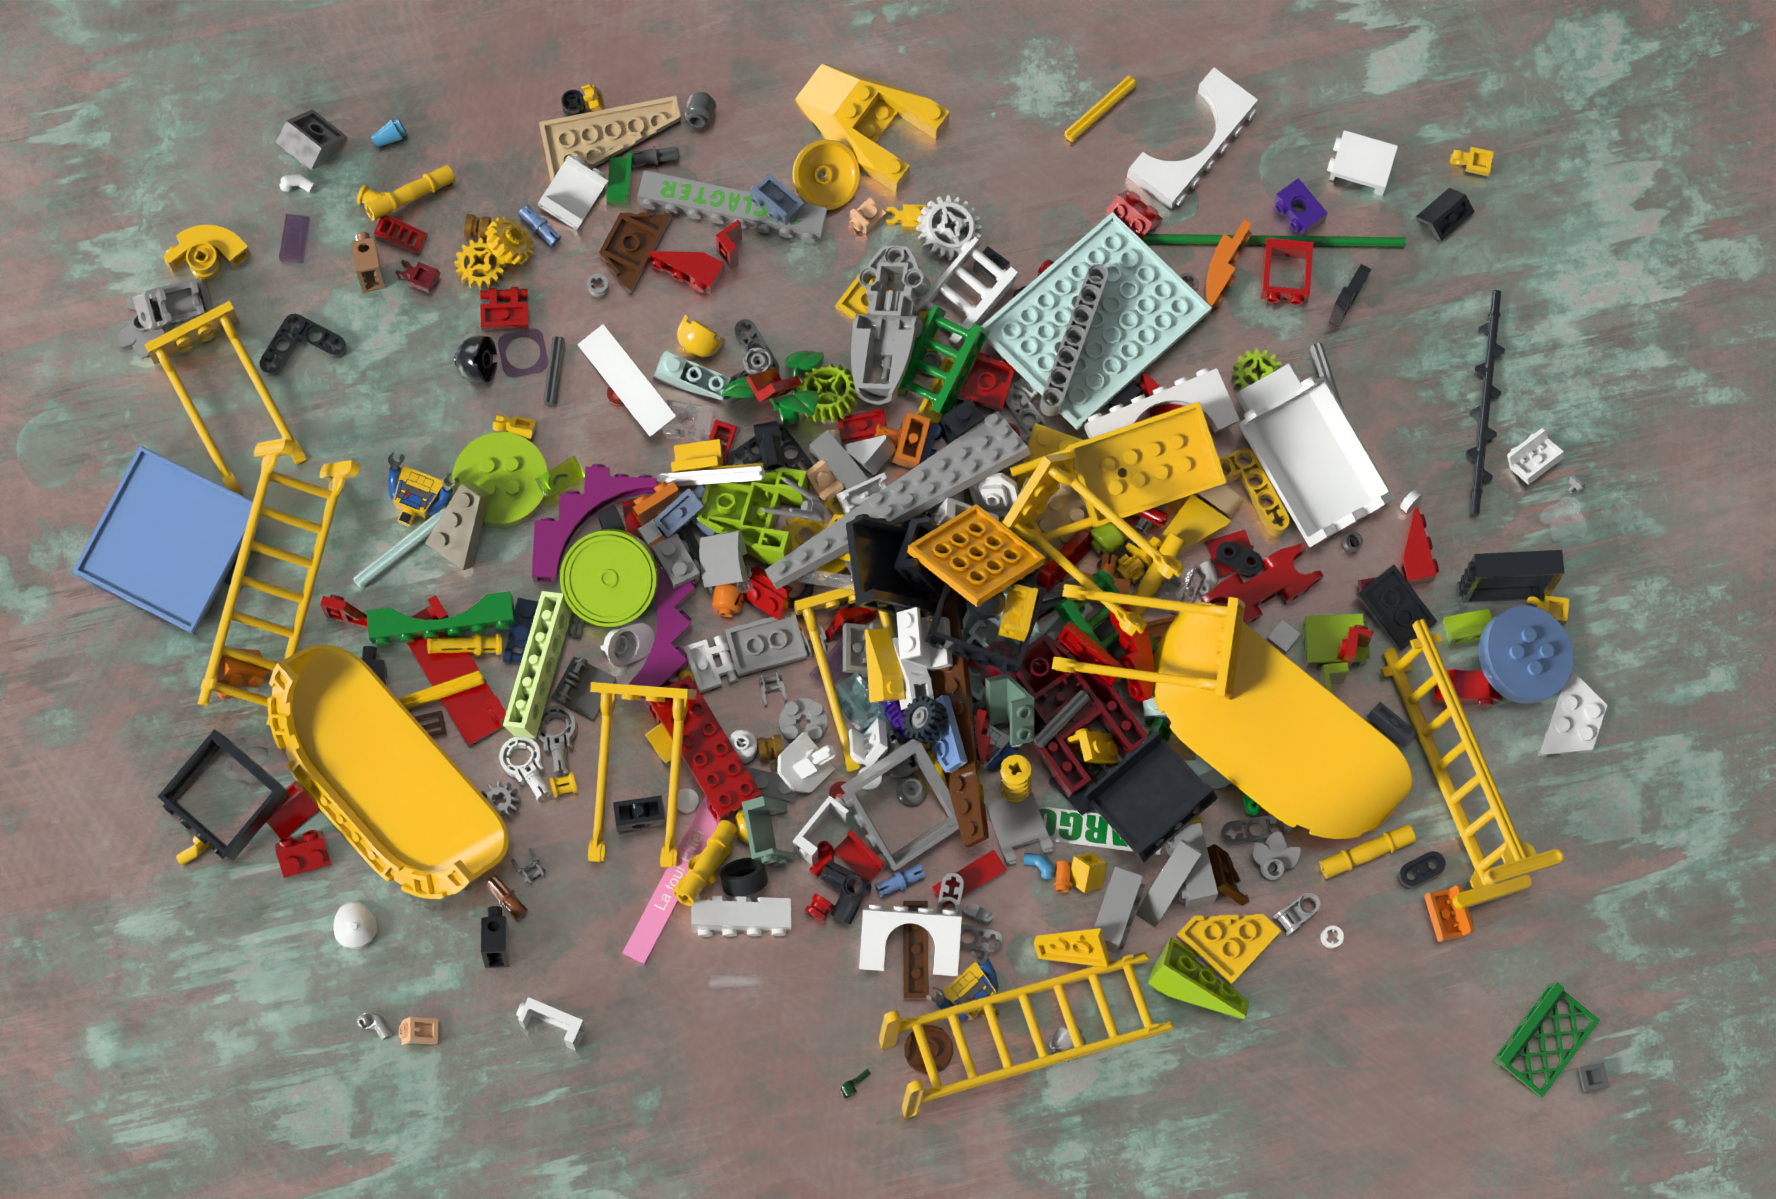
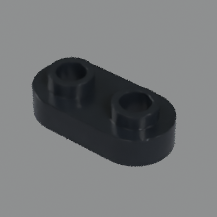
M1230 541L1221 543L1217 548L1216 559L1222 566L1246 576H1254L1260 572L1263 560L1259 553ZM1231 550L1233 555L1227 556L1224 551ZM1253 559L1255 564L1249 565L1246 560Z
M1430 851L1404 864L1399 871L1400 882L1405 887L1415 888L1439 876L1445 869V858L1439 852ZM1428 862H1435L1436 868H1429ZM1412 872L1415 875V879H1408L1407 873Z

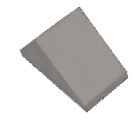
M887 435L843 445V448L850 457L874 476L896 451V445Z

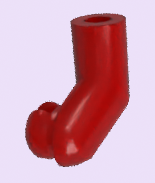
M821 841L818 844V861L809 868L816 878L821 875L824 866L829 861L834 862V849L828 841Z

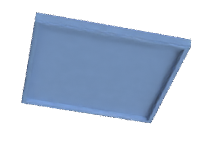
M140 445L72 573L195 635L240 551L253 501Z

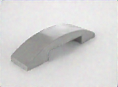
M1181 839L1136 914L1157 927L1203 852Z

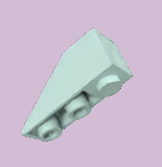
M665 351L660 358L652 379L674 388L723 400L722 392L729 384L731 378Z

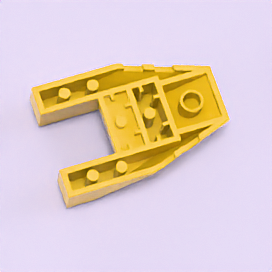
M824 64L820 65L795 99V102L811 122L817 126L825 139L835 140L847 146L855 155L859 170L895 193L899 191L910 176V165L879 146L877 142L897 115L935 140L949 123L950 111L927 97L893 83Z

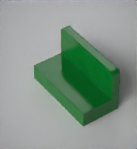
M628 152L627 158L610 157L607 204L630 205L634 165L633 152Z

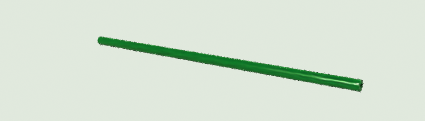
M1147 234L1142 241L1144 243L1219 244L1223 235ZM1251 235L1245 244L1265 245L1267 238L1314 242L1313 245L1405 247L1406 237Z

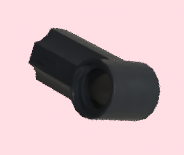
M777 420L753 425L756 443L760 447L764 470H776L783 467L784 459L780 447L781 438Z

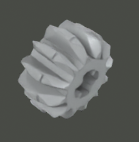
M500 780L497 781V787L495 788L489 783L487 786L490 792L482 790L481 794L496 809L502 819L506 815L511 820L513 817L510 811L518 813L519 808L516 804L521 803V799L515 797L518 794L517 788L510 790L511 783L509 782L502 787ZM503 797L505 803H500L497 806L495 800H500Z

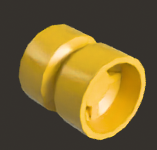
M201 241L192 244L188 248L186 261L195 278L212 281L220 274L221 262L211 244Z

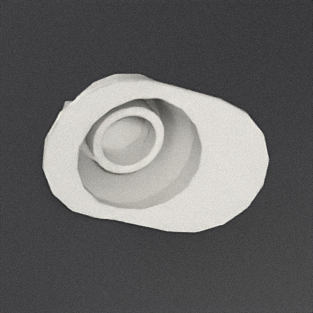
M635 623L624 628L611 630L606 635L604 644L600 645V648L605 651L609 661L614 666L622 667L646 657L651 652L655 635L649 625Z

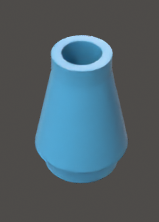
M399 118L394 121L391 119L373 134L371 138L376 147L379 148L403 140L407 132Z

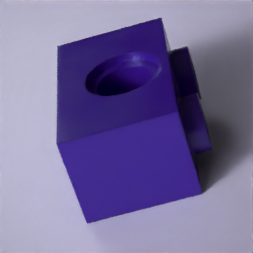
M1299 178L1276 194L1275 208L1281 215H1285L1289 219L1290 226L1295 232H1300L1302 236H1306L1325 222L1328 212ZM1294 206H1301L1305 211L1297 212Z

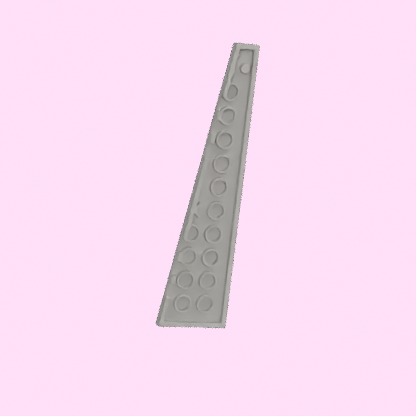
M999 411L986 416L984 421L880 492L872 494L864 503L765 569V572L778 590L849 552L846 523L854 520L855 516L868 514L872 518H885L890 522L903 523L941 503L947 497L950 498L1031 455L1029 448Z

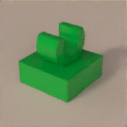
M1156 717L1153 722L1147 721L1146 725L1151 728L1148 735L1158 731L1168 743L1172 733L1170 725L1164 719Z

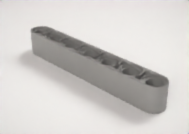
M1093 264L1086 273L1044 388L1040 409L1047 416H1055L1061 410L1108 279V270L1101 264ZM1092 276H1099L1102 280L1095 281L1092 279ZM1091 296L1094 301H1087L1084 297ZM1077 317H1084L1087 321L1080 322L1077 320ZM1076 337L1079 339V342H1072L1069 338ZM1069 358L1072 362L1065 363L1061 359ZM1060 378L1065 383L1057 384L1054 379ZM1053 399L1057 402V404L1050 405L1046 402V400Z

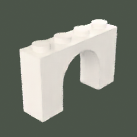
M869 904V908L863 909L859 969L884 971L889 934L902 924L913 923L924 927L934 940L933 974L958 976L963 915H958V910L943 909V913H933L932 908H918V912L908 911L906 906H894L893 910L884 909V905Z

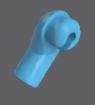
M1024 852L1023 865L1038 866L1041 870V877L1044 879H1052L1054 877L1055 865L1046 855Z

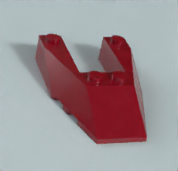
M1044 634L1027 646L1017 675L1012 673L1010 676L1034 697V737L1079 691L1083 690L1090 697L1088 703L1044 748H1039L1034 743L1054 779L1069 798L1088 785L1091 778L1064 742L1067 737L1096 717H1099L1126 755L1128 752L1137 749L1148 734L1115 688L1098 674L1076 671L1075 673L1052 669L1053 657L1077 660V662L1083 661L1072 655L1069 650L1050 636Z

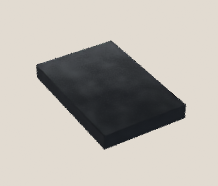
M1391 565L1356 593L1357 597L1398 651H1402L1410 644L1411 640L1417 638L1412 626L1417 620L1424 619L1428 628L1438 622L1395 565Z

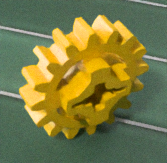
M479 238L476 244L471 239L469 247L463 244V253L457 252L456 255L459 260L454 261L455 267L458 268L456 269L457 276H462V283L469 281L470 288L477 284L479 290H482L483 284L491 288L492 281L499 283L498 275L504 276L505 273L502 268L506 267V263L498 259L491 252L487 242L484 244L482 238ZM467 259H469L470 264H468L467 269H465V262ZM494 259H496V265L493 269L491 264L494 262Z

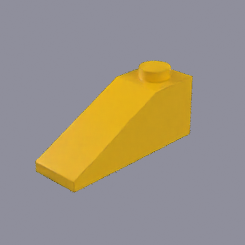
M866 629L869 701L892 702L904 700V676L889 629Z

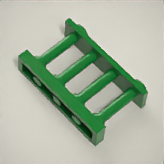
M934 305L932 310L926 315L922 333L913 347L909 365L898 389L899 394L904 397L909 390L932 401V410L945 415L952 410L989 331L975 323L969 329L944 318L946 311ZM939 326L965 338V342L960 350L953 349L933 339ZM928 348L954 359L951 370L946 372L923 361ZM918 369L943 380L944 384L941 391L935 393L912 382Z
M1105 570L1091 575L1101 590L1120 593L1114 585V579ZM1071 598L1060 600L1053 606L1065 625L1071 621L1106 652L1107 648L1119 639L1116 629L1101 641L1094 634V628L1111 615L1107 607H1104L1086 621L1080 613V608L1091 599L1072 601ZM1149 634L1152 653L1157 650V646L1155 645L1154 638ZM1119 677V679L1115 683H1118L1123 678Z

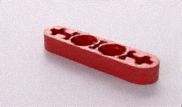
M1085 529L1078 531L1059 550L1073 565H1076L1091 549V531ZM1051 558L1040 570L1037 577V586L1050 591L1068 572Z

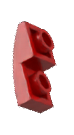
M977 709L974 738H977L978 748H976L978 761L984 765L986 758L991 759L994 745L990 744L991 736L982 734H987L990 719L986 718L987 711Z

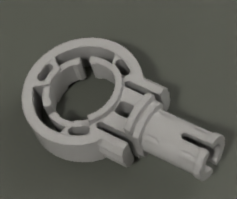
M558 705L544 709L537 736L544 744V751L546 753H550L551 748L554 774L562 775L561 769L564 771V774L569 773L567 746L569 750L573 749L572 740L577 734L578 727L572 712ZM564 714H566L567 716H569V717L571 718V721H572V724H571V725H570L568 719L566 718V716H565ZM562 718L566 721V728L557 735L546 733L545 723H549L551 719Z

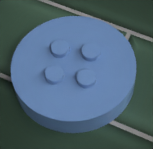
M1516 606L1498 614L1485 626L1479 641V660L1486 679L1499 694L1517 703L1533 704L1557 694L1567 684L1573 669V649L1566 631L1552 615L1537 607Z

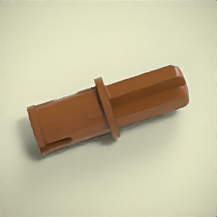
M497 875L487 880L486 885L500 900L499 904H503L516 920L526 913L528 909L514 895L515 891H510Z

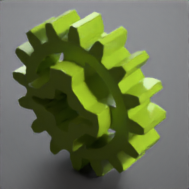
M1255 348L1254 354L1247 350L1245 358L1239 356L1238 363H1234L1233 369L1235 372L1232 373V378L1237 379L1234 387L1241 386L1242 390L1249 386L1246 382L1250 385L1257 382L1258 377L1254 373L1256 367L1257 372L1261 376L1260 379L1278 370L1282 363H1275L1276 355L1267 356L1268 350L1266 349L1263 354H1259L1258 348ZM1252 362L1250 367H1245V365Z

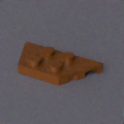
M640 212L639 214L620 213L603 243L599 256L629 293H632L649 261V252L655 250L672 218L671 213L664 212V214L650 215V212Z

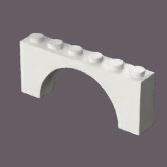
M1214 67L1202 80L1198 89V93L1207 101L1215 117L1216 132L1209 145L1194 157L1181 161H1163L1142 152L1128 169L1127 178L1170 210L1176 204L1178 206L1182 204L1187 197L1186 192L1190 187L1194 189L1197 186L1203 171L1208 172L1215 163L1214 158L1218 153L1222 155L1230 145L1228 141L1233 136L1236 138L1244 128L1242 126L1246 120L1251 121L1258 111L1256 109L1258 99Z
M1207 367L1196 372L1197 377L1190 380L1187 376L1176 380L1174 382L1175 386L1167 389L1166 385L1153 390L1154 395L1145 398L1144 394L1132 399V404L1124 407L1123 404H1119L1110 408L1111 413L1102 416L1101 413H1097L1087 418L1089 422L1084 425V429L1088 438H1092L1134 424L1143 412L1163 404L1187 406L1200 402L1204 417L1214 433L1238 423L1240 419L1218 369L1210 371V368ZM1119 469V470H1118V473L1123 472V471H1125V470H1124V469Z

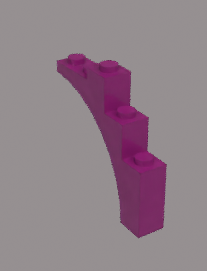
M592 464L591 467H585L584 494L573 490L560 493L559 521H555L554 518L550 517L535 520L532 561L533 582L558 583L560 564L566 548L582 525L595 515L597 511L619 500L645 493L646 495L655 493L654 487L658 485L657 478L647 474L639 475V477L615 474V477H611L610 468L603 464Z
M658 564L659 579L655 594L658 612L656 636L648 658L629 685L665 687L682 670L688 667L687 654L679 646L676 648L674 646L692 630L690 623L692 619L685 611L681 610L679 612L678 610L696 594L695 582L692 580L674 589L662 567ZM641 696V700L647 705V701H645L646 696Z

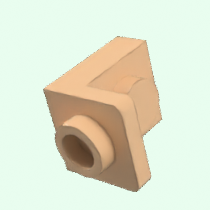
M870 197L857 210L853 208L850 211L851 225L857 231L862 230L866 235L886 217V212Z
M819 460L807 470V479L815 495L827 502L835 498L836 494L844 489V486L835 479L826 465L827 463Z
M409 1017L402 1020L399 1026L401 1044H437L438 1019Z

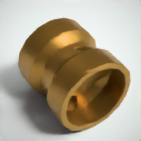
M467 214L464 223V237L472 238L473 236H478L483 240H487L485 232L491 224V217L483 216L482 218H477L473 214Z
M781 734L773 735L767 739L765 737L756 738L761 762L768 761L772 757L778 759V755L784 751Z

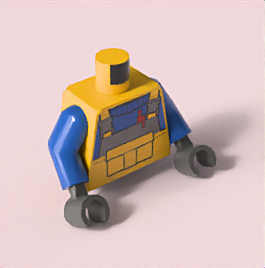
M394 452L388 457V462L391 465L388 476L389 494L395 507L402 510L397 520L399 523L410 527L415 516L427 519L430 515H435L447 507L453 493L452 487L457 486L460 482L458 477L454 479L452 484L449 481L451 473L444 475L442 480L404 465L401 469L399 466L405 460L403 454L400 455V462H396L393 459Z
M980 946L982 954L979 957L972 951L971 956L978 964L974 962L943 991L932 987L936 991V997L933 998L927 995V1000L936 1003L940 1009H945L997 994L999 989L997 975L988 958V951L983 946ZM994 1008L996 1016L998 1017L1000 1013ZM984 1009L958 1016L959 1020L969 1019L973 1021L981 1014L987 1020Z

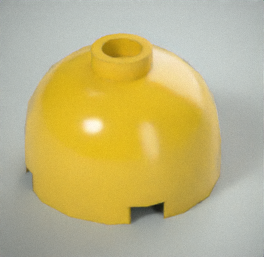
M685 314L677 329L678 342L684 347L682 352L693 359L696 355L703 358L714 355L726 339L721 337L718 340L715 338L718 333L697 320L689 322L690 316Z

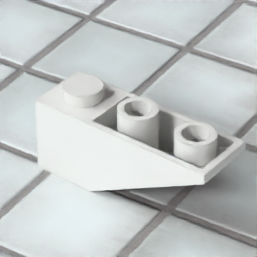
M892 638L904 676L905 699L899 700L901 710H908L907 705L909 703L913 705V699H919V696H927L934 700L931 678L927 668L900 660L899 639Z

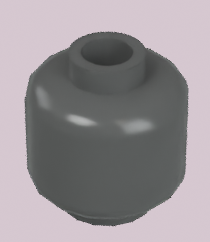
M705 92L691 94L687 99L683 112L685 119L694 127L700 128L709 125L716 110V102Z

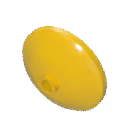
M829 139L814 141L803 148L795 160L793 183L796 192L806 204L824 207L827 210L837 209L845 205L854 196L859 185L860 170L857 159L847 146L838 141ZM820 170L823 172V177L821 179L818 177V172Z

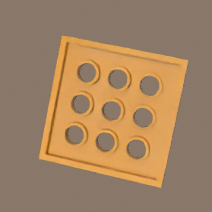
M977 504L908 545L907 550L908 554L917 558L922 565L976 607L1041 567L1045 562V556Z

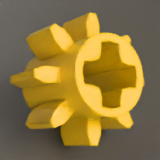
M1125 554L1117 560L1118 568L1115 569V572L1120 579L1131 580L1135 585L1143 578L1144 574L1142 571L1145 569V566L1136 555L1129 558Z

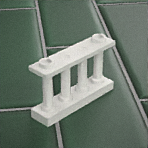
M974 237L972 241L969 239L964 243L961 248L962 253L927 294L917 298L914 310L918 314L924 310H932L934 304L931 302L941 292L966 313L965 316L967 318L962 324L958 323V325L969 329L973 323L979 325L1020 278V275L1012 267L1008 270H1002L977 249L981 242ZM971 256L997 277L996 280L998 282L993 288L984 286L962 267ZM955 274L982 295V301L977 306H971L947 285ZM947 315L944 316V318L954 322ZM950 332L952 336L949 339L960 348L965 342V338Z

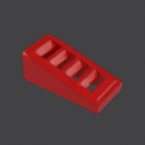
M385 215L380 218L374 231V236L376 240L419 255L428 233L394 217ZM387 225H389L390 227H389V230H388V232H387V234H386V233H384V231H385ZM397 228L399 229L396 238H394L392 236L395 232V229ZM408 232L405 242L401 241L404 233ZM416 235L418 237L416 239L414 246L410 245V243L413 239V236Z
M715 419L708 441L716 440V438L728 441L727 445L721 444L722 449L725 450L724 454H722L723 465L726 466L740 427ZM719 430L730 431V436L719 433Z

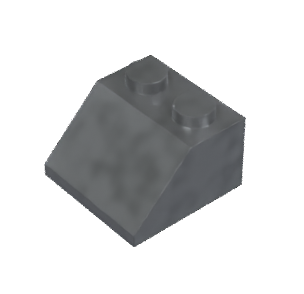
M312 109L286 120L276 143L285 152L298 159L304 167L312 170L325 164L346 141L347 136Z

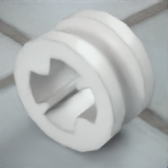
M1329 926L1321 933V941L1328 948H1336L1343 942L1344 933L1337 926ZM1330 930L1331 933L1335 931L1338 934L1336 937L1338 942L1333 944V941L1329 943L1326 940L1328 938L1327 932Z

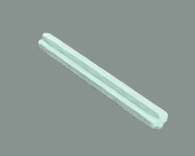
M446 507L431 516L354 577L356 585L361 589L428 538Z

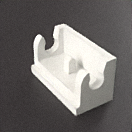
M885 473L836 494L845 515L868 500L872 494L886 488L884 481H886L887 477Z

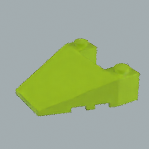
M777 468L774 472H766L764 479L759 481L706 484L701 501L706 507L697 514V521L717 534L741 530L747 553L764 564L773 565L789 554L793 546L789 532L774 530L778 515L765 513L762 509H780L781 503L801 506L807 497L793 489L783 479L788 478L809 492L810 485L807 479V471Z

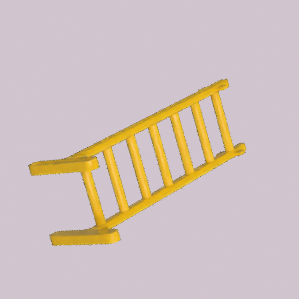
M281 438L260 442L256 445L254 456L263 459L261 464L262 471L205 679L202 680L200 688L202 690L198 705L208 707L211 693L216 691L268 707L267 696L223 684L216 680L222 655L269 670H274L277 663H279L225 646L231 620L289 637L284 659L297 652L338 497L344 487L346 478L358 475L360 463L348 460L324 464L319 476L330 481L328 489L273 471L278 457L290 455L294 446L293 441ZM273 481L326 498L327 502L321 524L263 506L269 482ZM260 515L318 533L311 559L253 541ZM250 551H256L308 568L302 594L244 576ZM241 585L298 602L299 605L293 627L289 628L234 611ZM268 715V719H267L266 725H270L269 715Z
M1421 619L1412 625L1417 635L1416 639L1410 641L1413 648L1401 659L1394 647L1386 649L1383 652V656L1388 666L1380 670L1384 678L1392 676L1475 868L1470 879L1473 889L1461 892L1453 898V905L1457 909H1464L1526 890L1532 883L1528 874L1557 866L1563 861L1564 856L1558 849L1536 854L1532 845L1519 839L1436 647V644L1443 642L1440 633L1431 634L1426 621ZM1424 652L1433 675L1414 692L1406 672L1413 670L1411 662ZM1438 684L1448 708L1428 725L1418 701ZM1452 717L1462 741L1442 758L1432 734ZM1467 751L1476 775L1456 791L1446 767L1463 752ZM1481 784L1491 808L1470 824L1461 800ZM1495 818L1505 842L1485 858L1475 833ZM1500 858L1503 859V865H1499L1496 867L1491 866Z
M1147 952L1131 954L1121 959L1110 961L1108 967H1089L913 1018L901 1019L897 1010L886 1013L879 1036L881 1048L889 1049L894 1047L898 1034L913 1029L933 1087L924 1089L922 1080H916L907 1085L902 1104L904 1117L916 1116L919 1113L921 1104L930 1102L933 1099L1173 1031L1174 1027L1171 1020L1160 1024L1153 1023L1133 968L1135 965L1149 961ZM1117 970H1124L1145 1027L1121 1035L1118 1033L1098 977L1099 975ZM1089 979L1110 1038L1084 1045L1063 986ZM1050 989L1055 991L1074 1045L1073 1049L1052 1055L1048 1054L1028 997L1029 995ZM1019 998L1039 1058L1013 1065L993 1006ZM984 1009L1004 1068L978 1076L958 1016ZM949 1019L968 1079L942 1086L923 1025Z

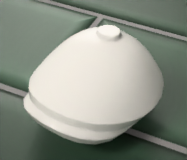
M349 902L340 907L334 920L336 940L341 945L350 949H362L372 942L377 932V921L372 912L360 902Z

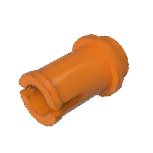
M1069 861L1056 862V882L1053 883V887L1058 893H1069L1070 888L1073 887V884L1070 883L1071 862Z

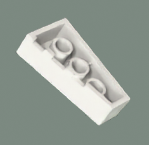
M699 895L691 906L693 933H698L699 937H711L713 933H722V936L726 937L737 936V933H747V936H761L762 932H772L773 936H785L786 932H791V898L759 897L756 898V902H751V898L740 896L732 898V901H727L722 896H711L707 900H700Z

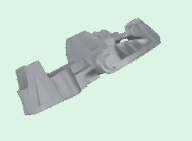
M883 246L870 260L867 267L859 274V282L867 291L866 295L869 299L867 314H857L853 320L851 367L856 393L859 398L871 404H885L898 397V388L909 365L915 337H919L922 333L923 321L921 317L913 316L916 296L927 294L931 286L929 279L920 270L913 253L907 246ZM902 256L898 262L894 263L897 257ZM895 275H903L904 292L899 293L893 290L886 292L887 282L894 281ZM876 278L872 284H869L871 279ZM915 281H920L917 285H913ZM877 356V358L882 360L881 369L883 371L881 380H876L875 384L867 383L873 358Z

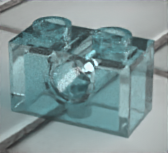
M858 673L838 683L836 693L841 710L860 733L865 732L877 718H882L886 709L880 702L869 701V687Z

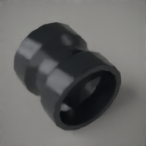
M571 89L563 94L561 103L566 117L586 112L585 100L580 91Z

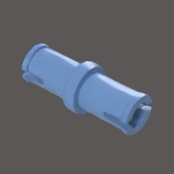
M529 204L525 205L526 209L522 208L518 216L532 228L531 231L534 234L538 233L550 247L555 246L554 242L557 244L562 236L548 224V220L545 217L541 218Z
M917 864L901 873L897 871L894 873V876L875 883L876 890L887 887L878 892L879 896L883 898L899 889L903 891L907 889L908 885L926 878L924 871L914 875V873L923 869L922 866Z

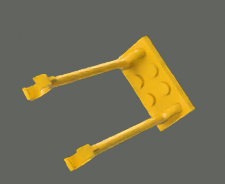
M228 301L144 345L153 363L157 364L160 362L219 470L226 488L242 494L243 492L233 473L228 469L169 357L179 352H188L194 347V344L200 341L207 342L214 338V334L224 330L282 437L294 442L293 450L290 453L293 461L298 465L307 459L298 441L291 434L233 326V324L239 322V319L231 302Z
M1070 452L1043 457L1002 522L1004 526L1016 535L1038 545L1083 587L1089 590L1103 591L1042 537L1040 527L1035 523L1038 516L1047 509V502L1051 496L1059 490V483L1070 485L1152 557L1157 564V570L1164 577L1170 579L1173 574L1179 577L1185 569L1179 560L1169 555H1163L1078 480L1077 472L1071 467L1076 457ZM1100 601L1116 615V618L1120 621V627L1127 634L1133 636L1136 630L1142 634L1148 625L1141 616L1125 611L1117 603Z
M854 584L794 602L796 616L803 614L842 744V754L848 772L858 770L860 765L850 755L849 734L818 631L814 611L825 608L826 611L834 610L840 607V603L848 601L849 605L855 604ZM878 611L883 629H889L891 638H896L889 613ZM929 742L928 744L921 743L925 750L930 748Z
M1064 584L1063 597L1085 601L1086 599L1205 614L1226 619L1225 626L1221 627L1219 632V642H1222L1221 652L1217 651L1215 666H1219L1217 680L1083 663L1061 657H1053L1052 669L1075 673L1076 671L1215 691V696L1221 699L1231 700L1245 603L1239 598L1229 597L1227 606L1204 605L1089 590L1082 586Z
M591 682L590 692L601 693L602 725L593 839L589 843L588 861L600 862L605 860L606 843L603 839L611 721L615 708L616 694H622L621 699L641 700V696H646L645 701L665 702V697L673 698L674 730L666 839L661 850L660 867H676L678 851L675 845L683 726L687 713L688 699H696L697 690Z

